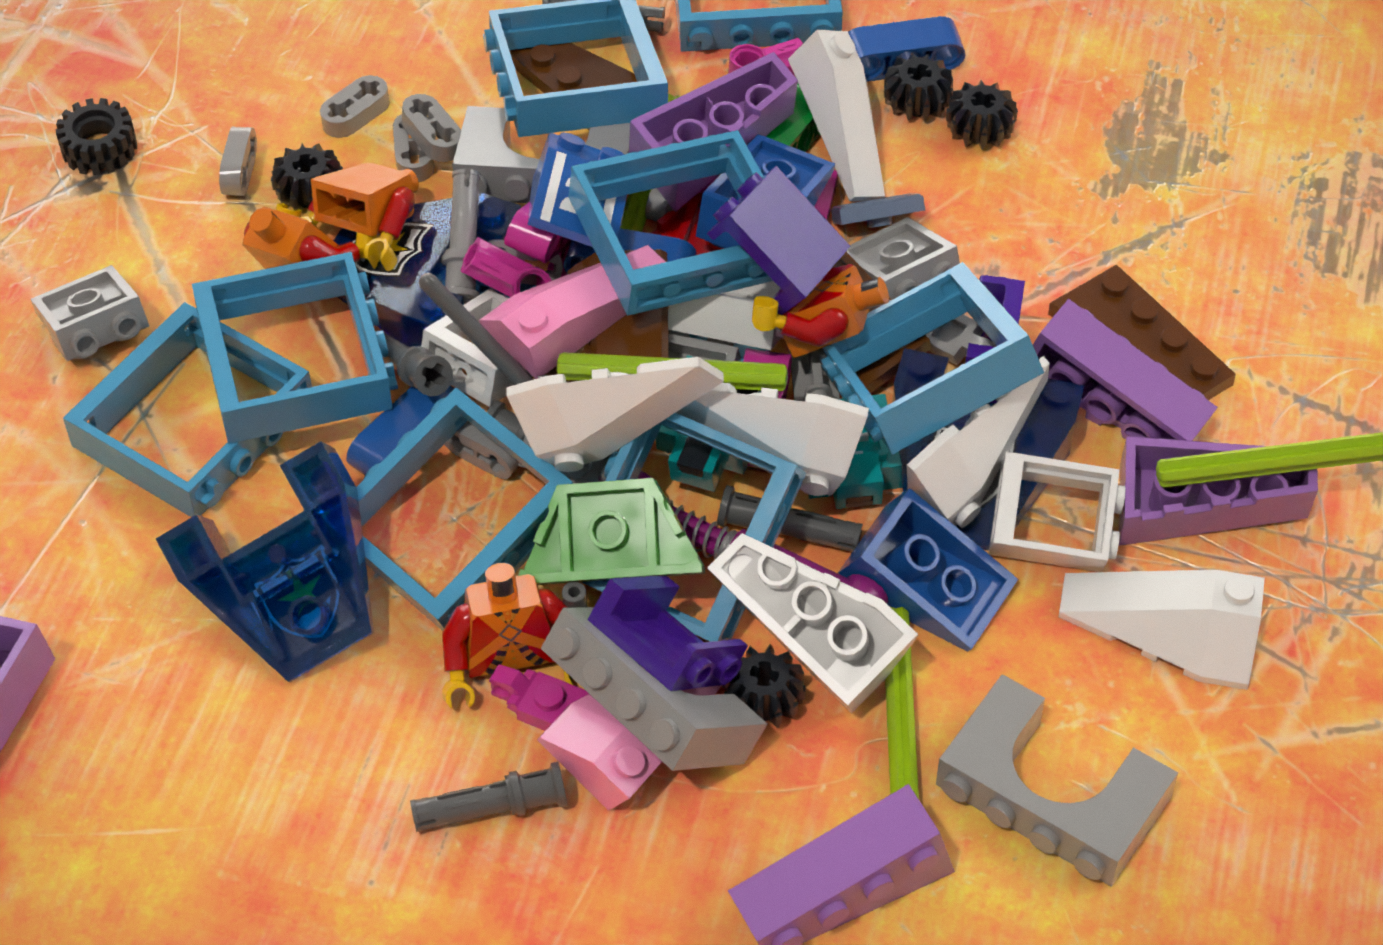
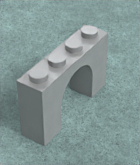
M467 106L452 164L453 171L466 169V187L470 169L480 172L478 201L530 202L532 179L539 159L520 155L510 149V121L506 120L504 108ZM630 123L590 127L585 145L599 150L602 147H610L623 154L629 153Z
M594 607L562 609L541 649L672 771L745 763L766 728L767 723L735 694L694 695L681 690L670 691L587 620Z
M1002 674L939 758L936 785L942 788L944 793L957 802H966L985 813L994 824L1003 828H1011L1025 836L1040 851L1048 854L1054 853L1073 864L1083 876L1092 880L1099 879L1112 887L1170 801L1178 772L1133 747L1108 785L1096 796L1081 802L1061 803L1037 795L1021 781L1013 762L1039 727L1045 698Z

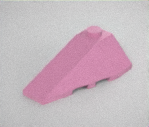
M648 245L625 253L633 270L666 262ZM598 263L517 293L481 318L479 322L535 379H538V376L545 375L557 366L560 353H575L624 317L626 313L602 264Z
M722 685L681 691L694 695H715ZM590 694L568 705L537 739L608 811L630 799L662 762Z

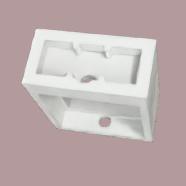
M774 281L670 305L668 308V330L772 350L777 342L784 337L780 334L779 328L775 327L771 331H760L754 327L752 323L753 303L757 296L773 298L780 290V287Z
M490 288L463 306L479 322L481 318L509 298ZM447 315L425 328L421 347L429 349L433 354L445 358L450 363L453 370V379L450 385L489 407L495 401H499L507 396V387L513 386V384L476 345L469 342L470 339ZM518 363L532 377V375L520 363ZM462 368L465 369L467 375L463 373Z
M1006 452L1000 467L988 554L1102 572L1108 559H1116L1120 532L1112 530L1114 513L1121 514L1125 499V486L1118 485L1120 469ZM1021 480L1099 492L1092 551L1013 539Z

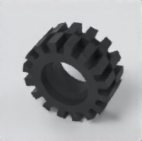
M93 98L86 99L87 105L81 107L79 102L73 104V112L66 109L62 113L63 119L57 120V129H55L62 157L65 163L68 162L69 168L75 170L78 167L79 173L85 175L89 169H92L93 176L101 175V169L104 168L107 169L108 174L115 172V164H118L121 168L127 165L126 158L132 159L135 155L134 149H137V140L131 115H129L126 107L121 108L120 103L117 101H113L109 105L106 98H100L99 104H94ZM95 134H108L99 139L86 140V138Z

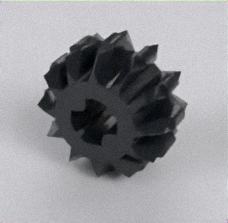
M911 53L908 60L896 58L895 64L892 67H888L884 78L885 104L891 105L894 115L905 113L908 121L915 116L920 117L926 122L929 115L940 117L944 108L949 107V100L953 93L952 71L945 68L944 60L931 61L929 53L923 58H917Z
M982 80L976 86L964 82L962 89L953 91L949 100V108L946 110L947 127L951 128L950 131L952 132L953 139L964 140L965 147L973 143L979 144L982 150L988 143L999 147L1001 141L1009 139L1014 131L1018 114L1017 103L1013 101L1011 91H1000L998 82L991 86L984 85Z
M301 143L299 149L285 148L283 157L274 158L273 171H271L272 188L275 190L281 203L293 207L294 210H302L308 208L313 200L311 179L343 170V167L340 166V161L337 160L333 150H323L319 143L312 148H306Z
M771 644L766 648L765 653H758L750 645L746 651V658H741L742 666L740 671L730 682L722 685V688L725 690L724 694H735L764 721H770L778 729L782 723V716L794 719L798 713V705L803 703L805 699L804 671L800 664H792L793 658L789 651L777 656L774 655L775 652Z

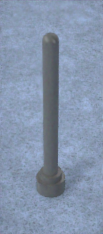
M425 273L420 277V288L513 385L534 380L435 275Z

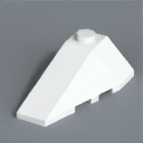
M816 30L791 55L788 61L798 80V84L830 158L835 163V169L849 201H867L884 198L885 192L869 91L864 68L855 49V44L850 38L848 31Z
M691 357L640 364L637 367V374L610 372L608 368L592 370V379L566 382L564 374L545 376L507 387V398L535 456L554 465L556 470L574 472L581 470L584 467L583 464L604 459L724 382V374L703 359Z
M1044 357L1039 359L1044 370L1043 374L997 398V403L992 407L986 404L971 412V417L960 431L954 425H951L907 464L908 489H912L953 525H959L963 528L980 512L981 507L979 504L982 502L998 473L1005 453L1010 451L1048 381L1050 362Z
M743 533L707 567L746 609L851 714L888 677L918 637V633L882 599L841 582L840 579L813 569L795 560V558Z
M1222 570L1065 573L1058 617L1109 641L1120 639L1142 650V656L1156 662L1159 657L1183 668V675L1198 682L1247 690L1261 620L1265 578Z

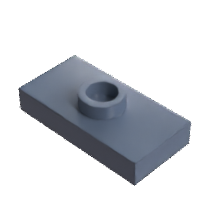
M908 193L833 206L831 209L833 224L844 225L867 221V228L893 224L892 216L925 211L924 197L919 193Z

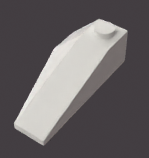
M721 383L676 413L798 465L807 473L800 487L803 492L814 496H832L846 478L868 416L869 408L828 396L806 393L805 402L778 398V389L762 388L761 393L741 394L737 393V390L731 384Z

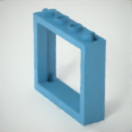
M574 0L489 11L490 29L484 30L485 51L489 52L492 74L496 75L499 97L503 98L506 120L514 121L518 137L630 123L631 120L668 103V82L636 0ZM621 37L637 82L524 96L509 50L531 48L540 44L556 45Z
M675 0L680 50L685 52L733 49L743 44L766 47L799 38L804 43L816 30L842 31L843 11L841 0H825V5L691 13L690 0Z
M738 130L572 166L568 198L627 316L773 281L740 245L633 270L599 203L601 200L726 173L735 191L755 172L763 177L761 170ZM736 191V193H737V195H738V197H739V199H740L742 196Z
M352 252L192 284L196 309L228 444L393 409L390 390L398 389L394 365L392 362L384 363L383 358L388 357L383 330H374L373 326L379 325L374 299H365L364 295L370 294L366 272H357ZM345 295L368 375L239 402L219 321Z
M963 262L867 313L863 331L855 336L823 347L827 357L821 360L824 371L830 381L835 383L844 401L869 408L864 426L873 442L875 443L882 439L892 455L1044 373L1029 335ZM966 312L970 314L995 343V348L883 408H880L855 373Z
M184 302L63 417V421L72 447L197 520L208 508L215 506L220 501L223 493L238 477L248 473L254 461L269 446L275 445L280 440L283 432L230 444L227 442L188 482L107 435L196 347L206 352L197 309ZM220 322L231 367L276 391V394L312 387L309 371Z
M455 388L446 398H442L434 404L430 414L414 430L408 431L401 437L397 447L381 463L374 465L368 470L364 480L347 497H343L336 502L331 513L324 519V522L343 545L443 631L456 607L464 604L465 589L470 585L486 582L485 571L488 567L497 563H506L513 566L516 572L528 560L535 545L533 539L539 525L545 521L548 515V505L556 486L573 484V482L559 470H556L553 465L536 457L532 448L458 388ZM469 421L546 485L434 598L358 531L457 430Z
M678 413L672 414L621 447L619 452H613L608 459L604 470L606 481L637 479L661 426H664L772 473L771 479L745 534L772 548L807 474L798 465ZM609 580L582 583L603 592ZM722 584L706 622L700 621L670 606L666 611L693 634L711 642L731 640L746 607Z

